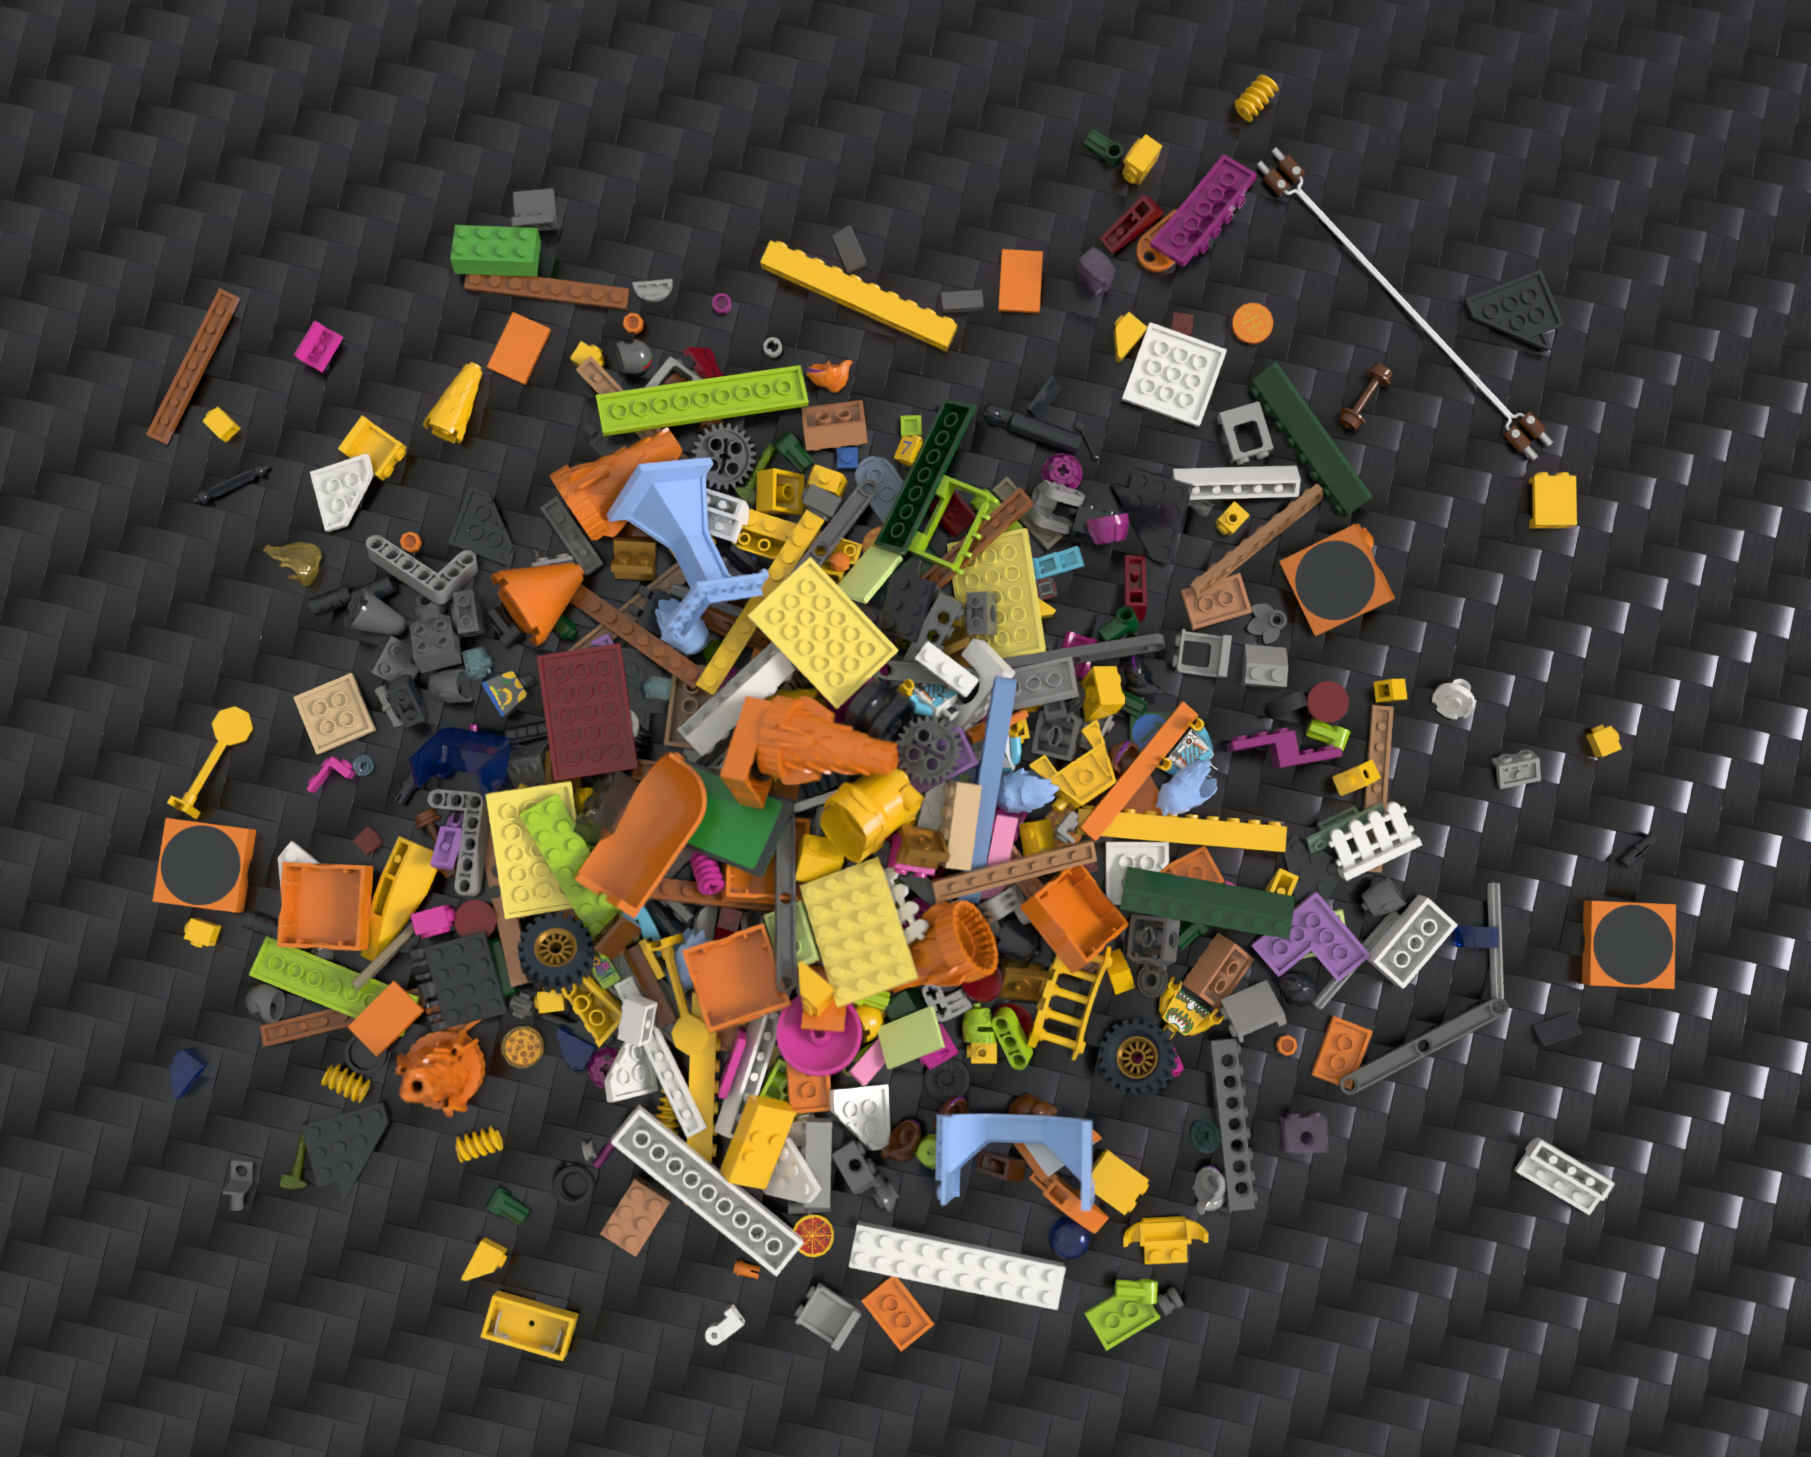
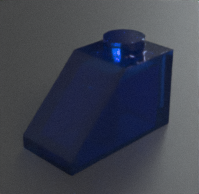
M1456 926L1455 947L1499 948L1498 926Z
M562 1026L558 1027L556 1035L563 1059L568 1062L567 1066L575 1071L586 1069L591 1056L598 1046L579 1038L576 1034Z
M190 1048L179 1050L173 1056L172 1060L174 1062L169 1067L172 1097L175 1099L183 1097L209 1065L207 1061Z

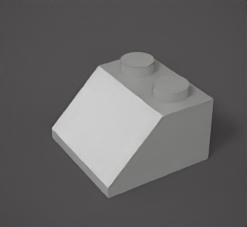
M1244 644L1241 685L1275 689L1286 688L1288 676L1286 648Z

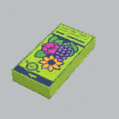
M594 949L595 959L591 971L602 989L606 990L622 980V977L611 959L607 957L602 960L598 951Z

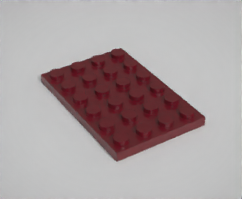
M621 644L537 656L554 781L639 769Z

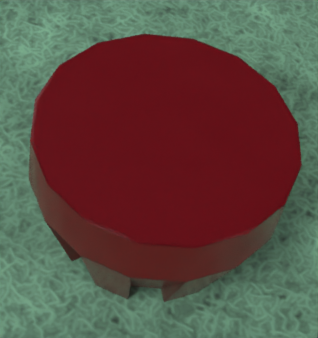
M1324 681L1315 685L1306 697L1308 702L1306 708L1309 714L1321 723H1332L1341 719L1349 707V697L1346 690L1340 684L1332 681Z
M480 899L469 900L457 909L454 924L458 934L462 937L486 931L487 936L490 937L496 929L497 916L494 907L488 902Z
M997 966L993 974L971 983L963 981L961 985L969 999L985 1003L992 1001L1000 994L1003 976Z

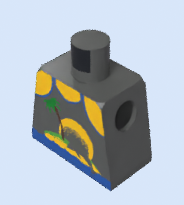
M510 671L481 684L501 717L507 718L531 697L526 688L536 683L530 672L519 677L515 671Z

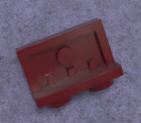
M954 490L940 519V523L954 538L974 522L977 515L961 498L960 494ZM939 497L929 505L928 509L932 513L940 500Z

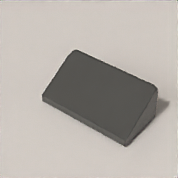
M851 225L832 236L847 273L867 266Z
M982 290L941 292L943 313L983 311L984 309Z

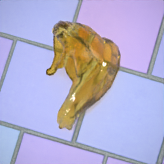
M296 542L278 548L266 545L263 550L269 556L285 561L281 562L280 566L290 567L298 575H290L288 579L299 580L300 585L303 587L310 586L318 574L322 552L313 544Z

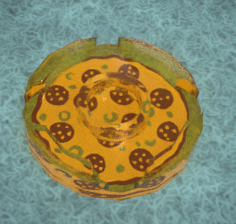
M519 1026L510 1030L504 1036L501 1052L509 1065L516 1068H527L540 1060L544 1052V1042L541 1035L535 1029L529 1026Z

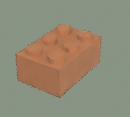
M637 1176L600 1234L636 1257L673 1198Z

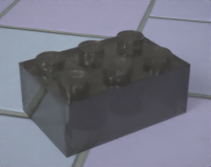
M617 770L612 774L608 773L601 780L598 779L592 786V794L583 804L585 807L583 812L575 819L576 825L573 831L592 845L613 835L639 783L621 770Z

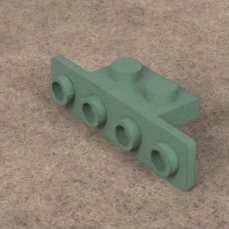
M1379 803L1362 812H1359L1353 806L1317 823L1320 832L1306 838L1309 851L1314 853L1329 846L1328 841L1331 840L1330 831L1332 829H1340L1345 834L1350 831L1348 825L1351 820L1356 819L1364 825L1369 822L1367 815L1370 811L1375 810L1381 816L1385 815L1383 804Z

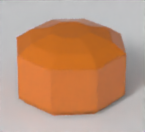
M629 313L624 317L623 327L629 334H638L643 330L644 322L638 314Z
M413 532L403 534L400 539L402 549L410 553L418 551L422 544L420 536Z
M835 552L830 555V568L835 572L846 571L849 569L850 557L844 552Z
M1288 1034L1279 1036L1275 1043L1277 1051L1285 1056L1294 1054L1298 1047L1296 1039Z

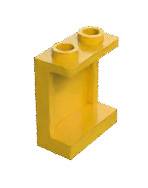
M361 416L338 449L350 458L368 454L374 475L384 480L385 477L388 478L392 474L395 463L405 456L407 447L367 418Z
M1540 472L1529 479V484H1532L1533 518L1529 520V528H1572L1577 525L1576 476H1569L1567 472L1556 473V476H1548V473Z
M1107 1148L1104 1149L1092 1166V1178L1095 1179V1194L1124 1215L1127 1211L1130 1213L1137 1203L1135 1200L1138 1195H1143L1149 1187L1147 1177L1115 1156Z

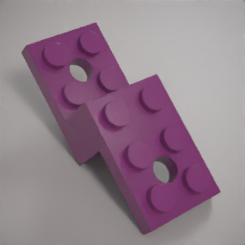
M1288 728L1272 731V735H1268L1267 731L1251 735L1252 738L1247 739V735L1234 737L1230 743L1226 744L1228 752L1268 745L1273 769L1342 756L1341 748L1335 749L1334 745L1317 748L1318 752L1315 753L1314 749L1299 752L1295 730L1289 731Z

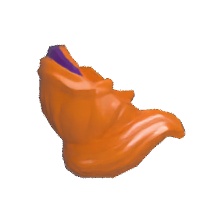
M844 359L837 365L831 364L830 361L826 364H813L805 369L806 376L817 386L826 387L831 393H836L846 385L849 378V367L853 362Z

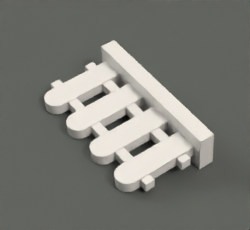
M1389 802L1386 806L1387 814L1383 816L1373 810L1368 813L1367 819L1369 822L1364 825L1354 819L1349 822V832L1343 834L1337 828L1330 831L1331 840L1328 841L1329 847L1335 848L1339 858L1336 860V864L1340 866L1337 870L1343 879L1348 881L1422 845L1420 838L1411 833L1414 831L1413 826L1407 825L1403 813L1407 812L1404 806L1400 807L1396 802ZM1388 820H1391L1395 833L1390 835L1384 823ZM1369 829H1372L1376 838V842L1371 844L1365 832ZM1350 838H1353L1358 849L1352 853L1346 841Z
M883 866L894 903H898L901 907L897 910L901 925L907 920L910 923V926L904 930L907 944L909 945L917 938L922 940L925 938L924 933L929 928L928 922L922 919L915 920L914 915L919 909L917 903H906L903 899L908 894V887L903 884L895 885L894 880L898 877V873H894L895 868Z

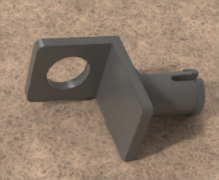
M238 1159L231 1161V1180L222 1190V1194L230 1195L229 1208L233 1211H239L244 1208V1194L253 1181L252 1161ZM237 1166H245L248 1171L247 1174H238L236 1171Z

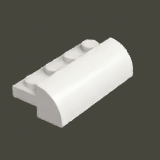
M706 488L708 530L710 535L736 543L742 526H747L748 504L744 500Z
M1540 1138L1533 1139L1525 1148L1526 1153L1515 1168L1517 1173L1588 1215L1592 1213L1600 1200L1604 1201L1615 1185L1613 1181Z

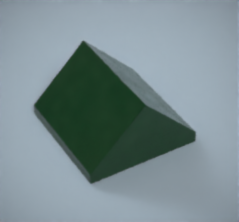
M917 986L909 987L892 997L884 1012L890 1022H893L927 1008L928 1005Z

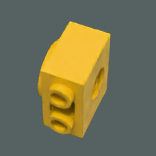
M1146 134L1142 139L1139 138L1123 161L1125 163L1122 172L1124 178L1128 182L1139 186L1158 160L1162 145Z

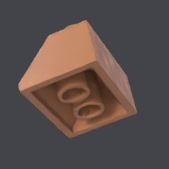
M862 400L801 408L806 451H817L832 447L840 448L848 445L858 446L868 443Z
M1217 933L1202 956L1199 957L1191 972L1186 976L1182 985L1214 1008L1220 1010L1222 1007L1221 999L1230 996L1255 959L1234 942Z

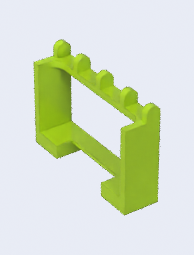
M944 475L935 493L940 500L924 533L916 532L908 550L914 556L963 576L964 571L959 569L964 557L971 559L972 554L967 551L973 538L981 539L982 536L976 532L983 519L989 521L991 518L986 515L990 503L998 504L999 500L981 489ZM955 488L982 498L984 501L952 564L926 553L925 550Z

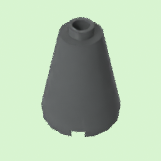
M362 588V592L357 591L347 608L350 611L349 617L345 616L344 618L346 627L398 636L404 632L406 622L402 615L366 589Z

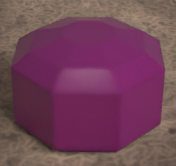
M725 293L716 294L712 299L713 310L718 314H727L732 309L731 298Z

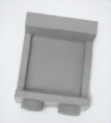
M1267 980L1221 999V1015H1224V1020H1229L1231 1025L1228 1028L1233 1038L1237 1036L1240 1043L1244 1041V1035L1271 1023L1277 1022L1278 1026L1287 1023L1285 1013Z
M818 1283L816 1288L812 1286L806 1295V1298H808L804 1306L801 1304L797 1309L795 1323L798 1325L802 1324L831 1343V1347L839 1351L861 1316V1310Z

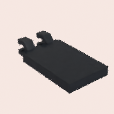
M589 422L582 427L592 438L589 440V444L601 457L611 455L624 446L628 448L641 440L635 432L603 436L602 429L598 432Z
M640 585L636 593L648 599L645 606L641 609L629 603L626 611L638 617L636 620L638 621L637 624L662 637V631L655 613V609H659V600L670 601V598L679 602L682 601L660 588H654L651 591Z

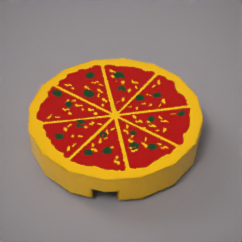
M818 1214L803 1216L797 1221L793 1229L802 1236L804 1242L798 1251L807 1257L824 1255L834 1242V1229L831 1222L826 1217Z

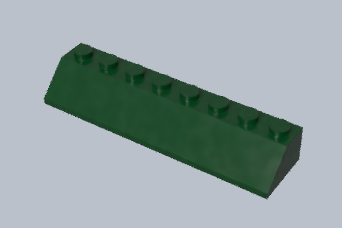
M1277 362L1273 363L1249 384L1251 394L1254 398H1258L1261 401L1263 411L1267 415H1271L1276 429L1279 432L1282 431L1286 436V443L1290 448L1296 450L1298 460L1302 465L1306 464L1310 470L1311 478L1315 482L1318 481L1321 485L1323 495L1327 499H1331L1334 504L1333 508L1338 515H1342L1345 518L1373 497Z
M944 398L874 543L876 547L900 554L902 559L904 558L977 408L976 405Z
M1127 866L1120 909L1289 940L1295 896Z

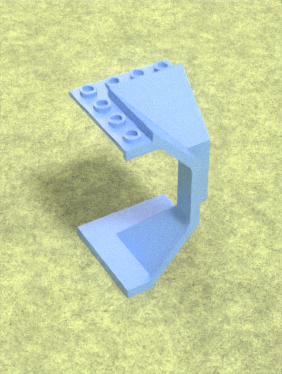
M710 457L639 464L606 514L609 522L618 520L629 521L669 548L674 553L691 590L667 623L659 626L663 634L681 632L685 638L710 603L763 595L760 588L769 577L766 569H762L759 574L731 576L710 536L706 496V475L713 466Z
M978 1113L937 1115L936 1180L941 1181V1186H938L937 1197L941 1200V1205H946L954 1197L960 1196V1170L962 1166L988 1143L1002 1142L1043 1144L1047 1146L1082 1182L1081 1211L1091 1210L1095 1202V1179L1092 1178V1120L1024 1114Z

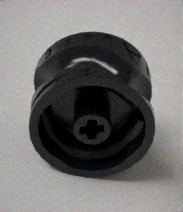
M878 677L869 682L855 697L844 716L842 724L851 726L852 730L867 734L870 738L895 743L900 737L898 733L903 734L905 731L903 726L908 727L916 710V703L898 689L890 692L886 681Z

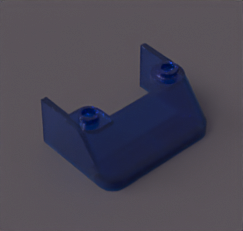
M453 727L443 728L408 759L415 786L420 788L431 776L440 779L446 778L453 770L477 774L482 798L486 800V794L495 792L505 781L511 743L510 739L506 736Z

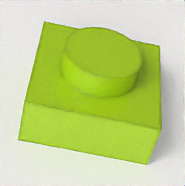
M921 415L901 416V438L903 435L922 437Z

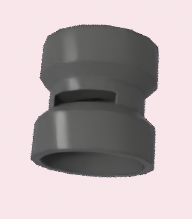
M1174 1287L1169 1288L1164 1295L1159 1294L1157 1296V1302L1166 1316L1172 1313L1173 1309H1179L1184 1306Z

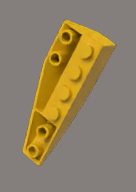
M749 509L747 526H742L737 542H732V544H735L743 551L775 560L797 524ZM818 531L817 535L811 542L806 552L810 549V547L813 545L816 539L820 536V534L822 533L821 531ZM842 539L831 555L835 552H844L850 557L849 564L855 565L863 545ZM817 547L814 550L818 556L826 554V550L823 547ZM830 556L825 563H830Z
M398 837L373 897L370 911L368 950L361 951L362 957L373 961L396 939L410 919L411 914L415 912L422 902L438 868H432L430 865L434 850L415 841Z

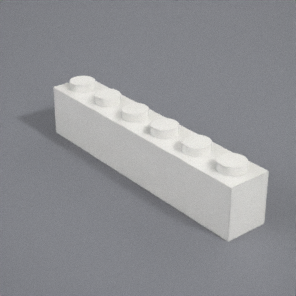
M1297 466L1173 469L1172 476L1173 479L1193 484L1189 500L1299 497L1301 481Z

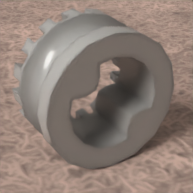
M775 337L766 339L763 344L765 354L772 358L779 356L782 351L780 340ZM773 342L774 345H778V350L772 352L771 349H767L769 343Z
M593 1139L589 1143L582 1142L586 1161L590 1160V1157L597 1158V1152H595L597 1149H594L596 1146Z

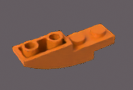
M1034 1172L1029 1177L1044 1192L1043 1195L1049 1201L1094 1234L1109 1219L1095 1204H1093L1090 1211H1081V1191L1079 1189L1075 1190L1057 1172L1042 1182Z

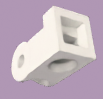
M733 1304L725 1310V1318L710 1324L705 1338L709 1344L717 1345L744 1325V1318Z

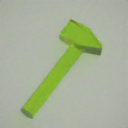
M771 444L767 445L744 488H734L742 500L753 506L757 499V493L753 491L757 483V471L764 470L774 452L775 447Z
M302 1129L292 1175L282 1174L280 1187L296 1189L308 1185L307 1182L300 1178L306 1150Z

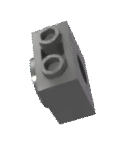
M811 484L810 488L806 487L801 496L805 511L809 510L822 518L826 524L830 523L843 506L841 498L814 484Z
M473 589L453 592L454 602L451 604V610L458 634L463 637L484 635L485 627L480 594Z
M987 591L966 592L967 601L964 607V618L967 634L973 636H996V594Z

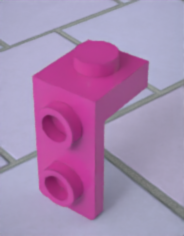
M332 756L322 763V769L318 775L315 774L311 777L306 790L315 793L333 769L349 779H352L357 772L352 769L353 765L346 759L341 761L339 758Z

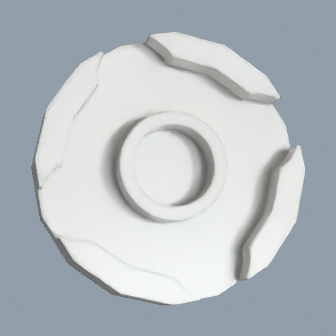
M1456 679L1453 683L1440 685L1435 690L1432 702H1435L1438 706L1436 708L1437 711L1451 719L1463 716L1467 718L1472 714L1476 703L1474 696L1470 692V684L1463 679Z

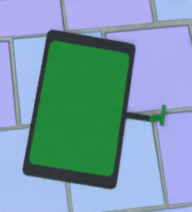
M685 759L684 762L697 772L704 784L707 804L702 821L684 847L757 877H762L791 816L794 803L769 792L763 810L740 805L720 777V772Z

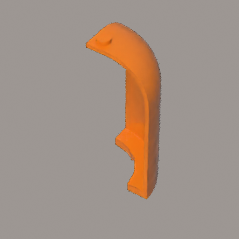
M671 752L665 753L652 766L573 878L597 895L603 893L606 895L605 900L608 903L621 909L632 918L637 916L697 829L705 814L707 797L704 784L697 772L684 762L686 758L677 752H674V754Z

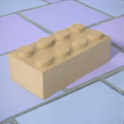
M948 780L947 784L944 785L943 797H945V802L940 809L942 825L938 827V830H941L951 856L948 863L940 861V866L971 871L982 785Z

